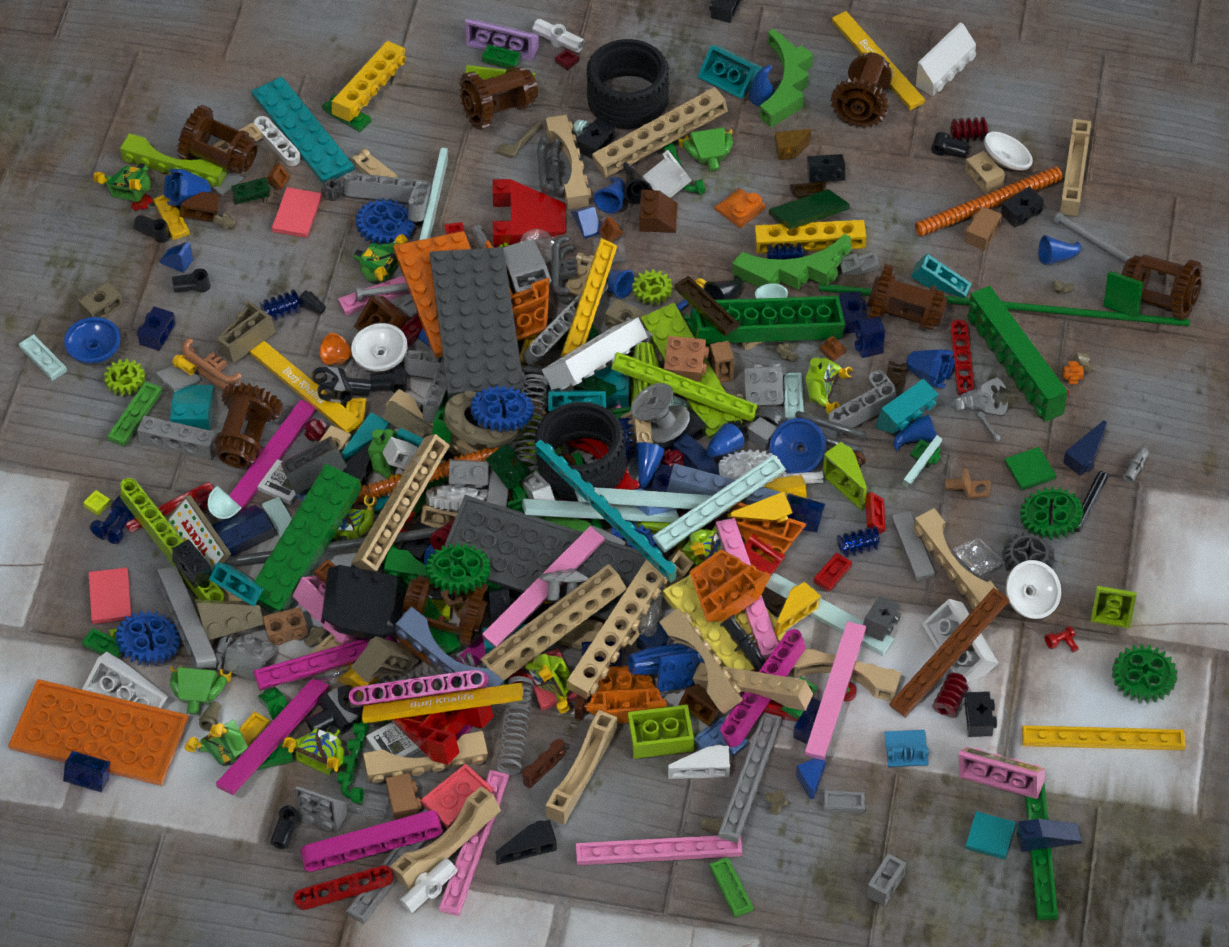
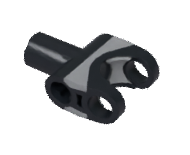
M318 367L312 372L313 381L320 385L317 393L322 400L347 403L353 398V395L369 396L371 389L370 380L347 378L343 369L335 367ZM318 373L325 374L322 378H315ZM323 389L330 390L326 395L321 394Z
M352 685L336 688L320 698L318 703L323 710L306 719L311 732L314 729L323 731L334 725L340 730L341 734H344L353 729L354 723L361 722L363 706L350 708L345 705L349 701V693L353 689Z

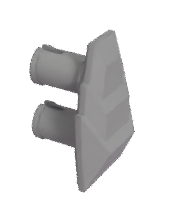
M573 568L539 575L540 579L548 582V600L560 599L561 582H567V594H569L579 586V582H585L589 579L585 574Z

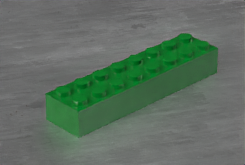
M991 286L971 293L967 314L969 322L976 327L978 335L984 338L987 347L996 355L997 361L1005 367L1007 375L1013 378L1016 387L1023 392L1026 401L1034 407L1036 415L1041 417L1044 422L1063 415L1068 391Z
M839 296L715 300L739 322L738 328L726 336L722 335L693 306L690 312L694 338L705 339L706 344L729 341V343L823 340L831 336L841 339L845 328Z
M328 464L324 465L254 580L255 583L263 588L257 600L260 607L272 613L282 612L291 608L295 601L292 595L301 578L311 575L363 489L359 479Z

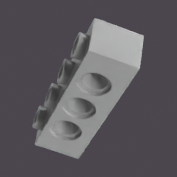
M143 416L137 430L139 442L143 445L212 460L215 453L216 445L214 440L216 432L148 416Z

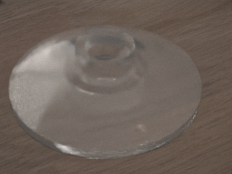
M541 229L527 231L522 236L520 242L534 239L544 262L550 261L552 258V244L554 243L550 234Z
M346 665L312 675L311 677L313 680L327 681L328 685L339 682V677L346 674L351 667Z

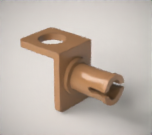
M963 468L962 478H946L945 486L947 491L963 489L967 498L989 497L991 482L990 480L971 481L967 468ZM983 485L986 487L981 493L975 492L978 486Z
M448 589L443 592L441 591L447 606H452L457 617L461 618L467 596L461 593L457 595L453 591L451 594L455 595L453 600L448 597Z

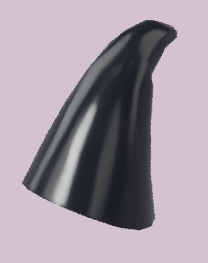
M624 162L623 167L626 173L625 199L630 203L639 204L641 202V190H652V187L627 162Z
M734 275V280L707 281L703 289L714 300H731L740 293L743 281L739 276Z

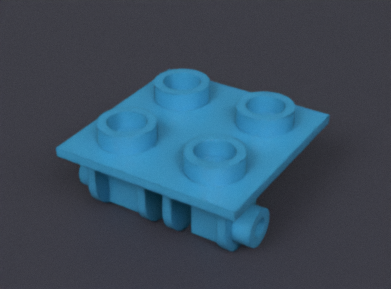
M925 730L884 732L888 767L929 765V749L926 745Z

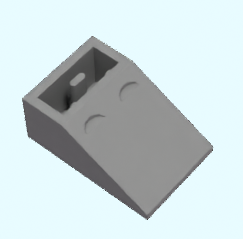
M534 239L503 247L507 275L514 294L532 288V283L548 277L549 290L551 289L552 281L547 266Z
M296 786L300 820L308 825H317L325 831L338 833L348 813L346 802Z

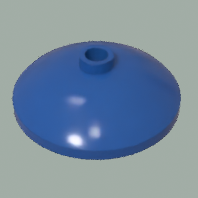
M89 317L77 321L67 330L64 337L67 353L76 361L90 364L102 362L116 353L121 342L117 326L113 322L101 317Z
M793 418L783 422L774 431L770 441V453L777 456V459H780L781 464L786 469V473L813 471L821 463L826 452V439L822 430L814 422L804 418ZM800 446H804V450L802 452H799Z

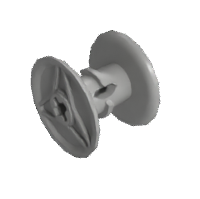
M657 383L645 388L637 395L631 406V413L634 418L641 421L651 420V438L657 443H664L679 436L685 430L690 420V413L685 407L680 405L670 406L673 400V390L670 385L665 383Z

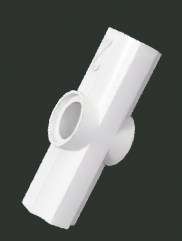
M537 19L532 28L533 33L550 40L551 44L557 48L565 47L579 53L585 43L583 38L567 32L565 26L561 24L552 25L542 19Z
M444 858L429 873L424 872L417 877L415 886L399 899L401 904L407 911L413 913L428 898H436L442 891V885L456 874L458 870L450 860Z

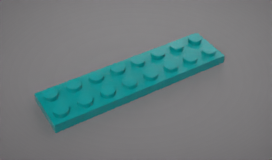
M282 76L251 91L254 99L284 136L297 148L301 158L322 184L329 179H337L354 171L352 162Z

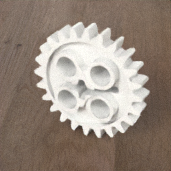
M751 449L748 452L741 450V453L735 451L734 455L728 454V457H723V460H720V476L737 480L773 456V454H766V451L760 453L759 450L752 452Z
M453 484L435 485V487L427 489L426 503L429 506H434V508L440 507V510L458 511L464 495L487 501L488 489H485V487L476 488L471 484H465L464 487H455Z

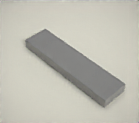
M911 512L892 515L891 520L915 580L919 581L935 577L934 569L922 539L917 537L913 531L914 519Z

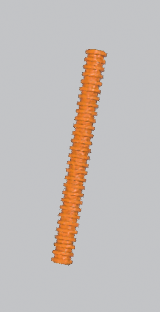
M1057 166L1044 170L1043 173L1039 172L1014 182V184H1009V186H1004V188L962 203L960 206L957 205L955 208L952 207L950 210L947 209L945 212L942 211L940 214L937 213L935 216L932 215L930 218L927 217L925 220L915 222V230L920 237H924V235H929V233H934V231H939V229L953 225L954 222L958 223L959 220L963 221L973 217L975 212H979L982 206L988 209L998 207L1004 201L1029 186L1034 191L1047 187V185H1052V183L1055 184L1057 181L1060 182L1062 181V172Z
M500 447L483 448L482 451L479 449L477 452L472 451V454L466 453V456L460 455L459 458L456 456L454 460L486 461V458ZM450 459L449 461L443 460V463H439L429 480L430 482H433L434 479L439 480L440 477L443 479L446 475L449 477ZM402 475L392 476L391 479L385 478V481L380 480L379 483L377 481L374 484L369 483L368 486L363 485V489L354 504L359 505V502L363 504L366 495H369V501L373 497L382 498V495L387 496L388 493L391 495Z

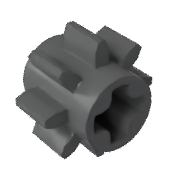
M329 179L323 182L324 187L321 188V193L325 195V200L336 201L342 198L341 193L344 192V187L340 185L339 180Z

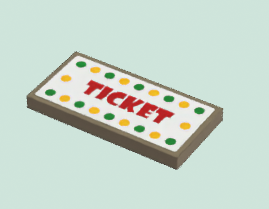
M191 495L185 496L166 520L183 541L189 539L211 565L212 574L217 562L224 563L231 553Z

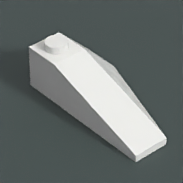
M108 652L98 657L82 690L158 708H163L168 698L167 695L125 662Z

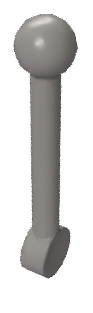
M978 412L977 418L984 422L994 436V441H1000V435L995 433L985 419V413Z

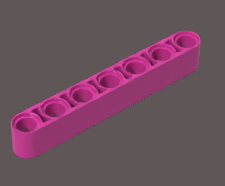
M797 629L787 631L759 672L787 677L806 648L801 632ZM744 692L741 697L743 700L735 705L720 728L727 746L736 747L743 741L771 699Z
M468 670L353 688L349 693V699L355 705L364 706L481 689L487 686L489 678L481 670ZM476 674L482 676V681L478 685L473 681ZM457 677H461L462 685L456 688L454 680ZM440 679L443 685L442 688L437 691L434 687V684L437 680ZM421 682L423 689L420 693H416L415 685ZM401 685L403 687V693L400 696H397L395 694V689L397 686ZM381 688L384 692L383 697L377 699L376 691ZM359 691H362L364 698L358 702L356 695Z
M426 811L314 842L300 849L303 866L306 871L313 872L438 837L442 833V827L438 813L436 811Z

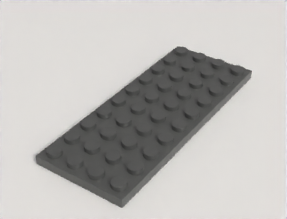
M503 247L430 252L448 398L466 391L481 392V389L488 391V386L495 389L496 385L499 388L505 385L506 389L512 386L514 391L520 389V393H522L524 388Z
M464 495L444 546L449 548V543H451L454 547L459 542L460 546L467 543L469 548L475 545V550L481 548V553H486V558H489L490 577L487 578V582L524 593L539 578V575H542L584 532ZM605 539L576 570L590 578L610 564L619 574L626 588H628L646 561V558L634 548ZM563 582L560 585L559 600L567 594V582ZM625 591L592 616L607 620ZM546 599V601H549V602H552V603H557V602L559 601V600H548V599Z

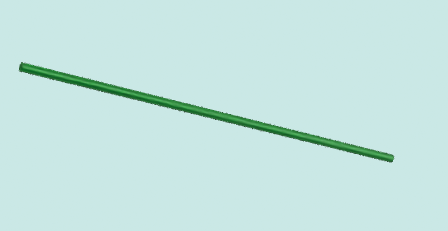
M819 284V291L870 296L872 290L870 288L828 285L826 287ZM945 296L948 297L947 303L969 305L968 303L970 302V298ZM1002 301L1005 307L1011 310L1188 327L1190 324V319L1181 320L1173 317L1141 314L1135 318L1120 312Z

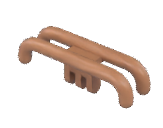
M191 338L186 339L183 343L182 351L185 359L197 366V369H194L196 372L224 391L225 387L229 386L226 383H235L241 379V373L226 376L220 372L227 366L228 362L222 360L216 353L212 352L205 359H202L194 353L195 349L190 347L193 344Z

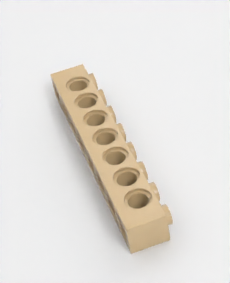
M715 87L705 91L701 95L690 99L688 102L593 153L595 166L605 179L624 169V162L631 165L728 112L725 98Z
M436 434L424 437L353 558L351 563L357 568L375 572L378 570L450 446Z
M647 559L567 680L566 688L585 699H588L590 694L594 695L599 687L597 683L601 678L605 679L610 670L608 668L611 662L615 663L620 655L618 651L629 642V634L631 631L635 632L640 625V617L648 613L651 607L649 605L652 599L656 600L661 592L659 588L662 584L668 582ZM653 578L656 582L650 583L646 579ZM642 593L646 597L641 599L638 598L636 595ZM633 609L636 613L628 614L626 610ZM623 625L625 629L618 630L616 626ZM613 641L615 645L608 646L605 642ZM600 656L603 657L605 660L602 662H598L595 660V658ZM590 672L594 674V677L587 678L584 674Z
M608 564L483 656L481 661L486 668H489L502 680L507 679L627 590L619 574Z

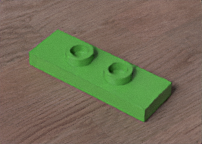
M726 857L710 863L709 869L733 917L736 918L752 912L753 906L729 858Z

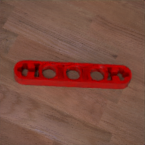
M958 319L951 323L950 334L952 351L954 353L953 358L955 359L956 391L961 396L963 393L974 389L968 325L965 321ZM957 327H960L961 334H958ZM963 341L965 345L958 346L956 342ZM965 356L967 360L960 361L957 357ZM964 370L967 371L969 374L967 376H962L959 374V372ZM966 382V388L968 390H964L963 383Z
M378 866L300 889L295 892L293 900L298 909L307 910L386 887L393 882L394 876L389 866ZM361 879H369L366 885L358 884ZM343 884L349 885L345 891L338 890ZM323 890L329 891L325 897L318 896Z

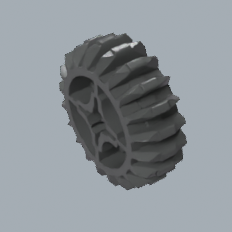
M1022 532L1021 536L1015 534L1014 539L1009 538L1008 543H1005L1002 551V562L1005 565L1006 571L1011 572L1016 565L1029 560L1040 561L1053 568L1055 557L1054 548H1051V542L1046 543V537L1040 539L1039 534L1033 536L1032 532L1029 535Z

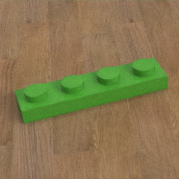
M145 381L108 434V441L125 447L138 429L143 416L149 413L162 394V388Z

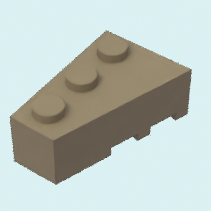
M249 300L245 303L246 307L243 311L237 313L236 320L229 324L217 339L222 356L233 364L249 353L254 347L276 333L272 317Z
M194 599L200 622L208 640L264 625L260 606L257 602L255 606H252L245 601Z
M375 636L368 642L366 649L351 668L365 682H370L371 678L382 680L387 675L390 678L398 677L399 675L404 676L407 672H410L419 659L402 644Z

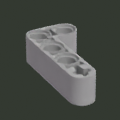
M875 370L871 372L869 381L872 389L831 411L829 421L854 428L876 416L885 405L897 398L893 383L883 371Z

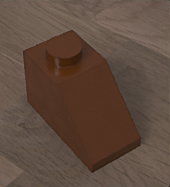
M210 192L196 194L181 203L179 217L213 222L214 216L217 215L220 195Z
M699 684L686 688L678 704L679 706L688 705L689 713L709 727L712 726L719 712L718 707L708 695L707 690Z

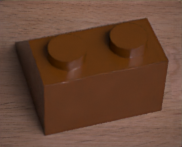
M641 190L640 232L676 233L677 202L660 190Z
M371 295L354 327L361 331L370 325L385 323L401 329L409 316L384 296Z

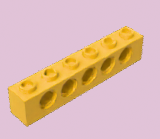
M386 41L332 100V114L349 122L354 117H357L360 110L368 105L369 100L377 95L379 89L386 85L391 76L395 75L397 69L404 65L406 61L405 48Z
M864 220L812 222L790 230L782 224L755 225L756 254L821 251L835 243L844 234L851 237L852 249L866 248Z

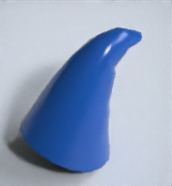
M772 65L762 68L752 82L749 100L756 106L763 104L776 91L768 79Z
M611 177L610 180L613 183L596 191L594 194V202L603 212L615 213L622 207L625 184L619 177Z
M1043 235L1038 247L1039 260L1042 264L1047 265L1071 259L1080 253L1081 244L1077 241L1072 245Z
M610 270L606 280L608 284L607 290L618 298L627 297L631 293L632 284L634 283L635 276L633 271Z
M927 414L910 423L895 436L893 442L895 451H898L904 443L919 442L921 439L927 443L933 441L937 433L930 415Z
M723 424L710 441L706 450L707 456L715 458L740 450L744 446V437L741 431L733 424Z
M638 442L634 445L638 468V483L640 488L644 489L653 477L665 450L655 444Z

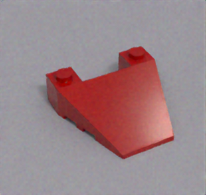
M492 179L493 207H511V221H493L494 248L499 247L500 244L505 247L504 243H508L510 246L530 239L544 238L545 240L566 234V206L564 202L512 179Z
M491 705L398 718L391 721L432 761L449 765L460 753L456 735L465 725H470L483 729L494 716Z

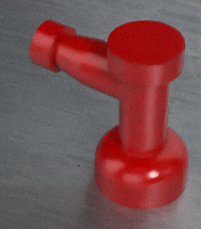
M1071 626L1066 627L1064 631L1056 635L1048 633L1044 636L1045 643L1050 649L1056 648L1058 642L1064 640L1072 653L1079 650V647L1073 640L1075 632Z

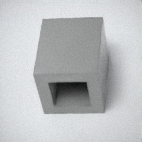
M759 417L748 426V440L766 451L770 448L771 437L777 427Z

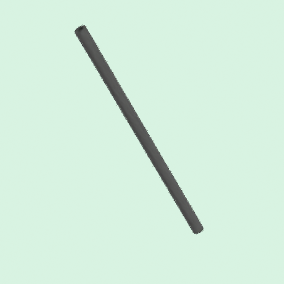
M433 527L399 532L393 543L430 538L431 534L438 528ZM366 537L330 542L324 553L360 548ZM272 551L230 556L225 562L231 566L267 561Z

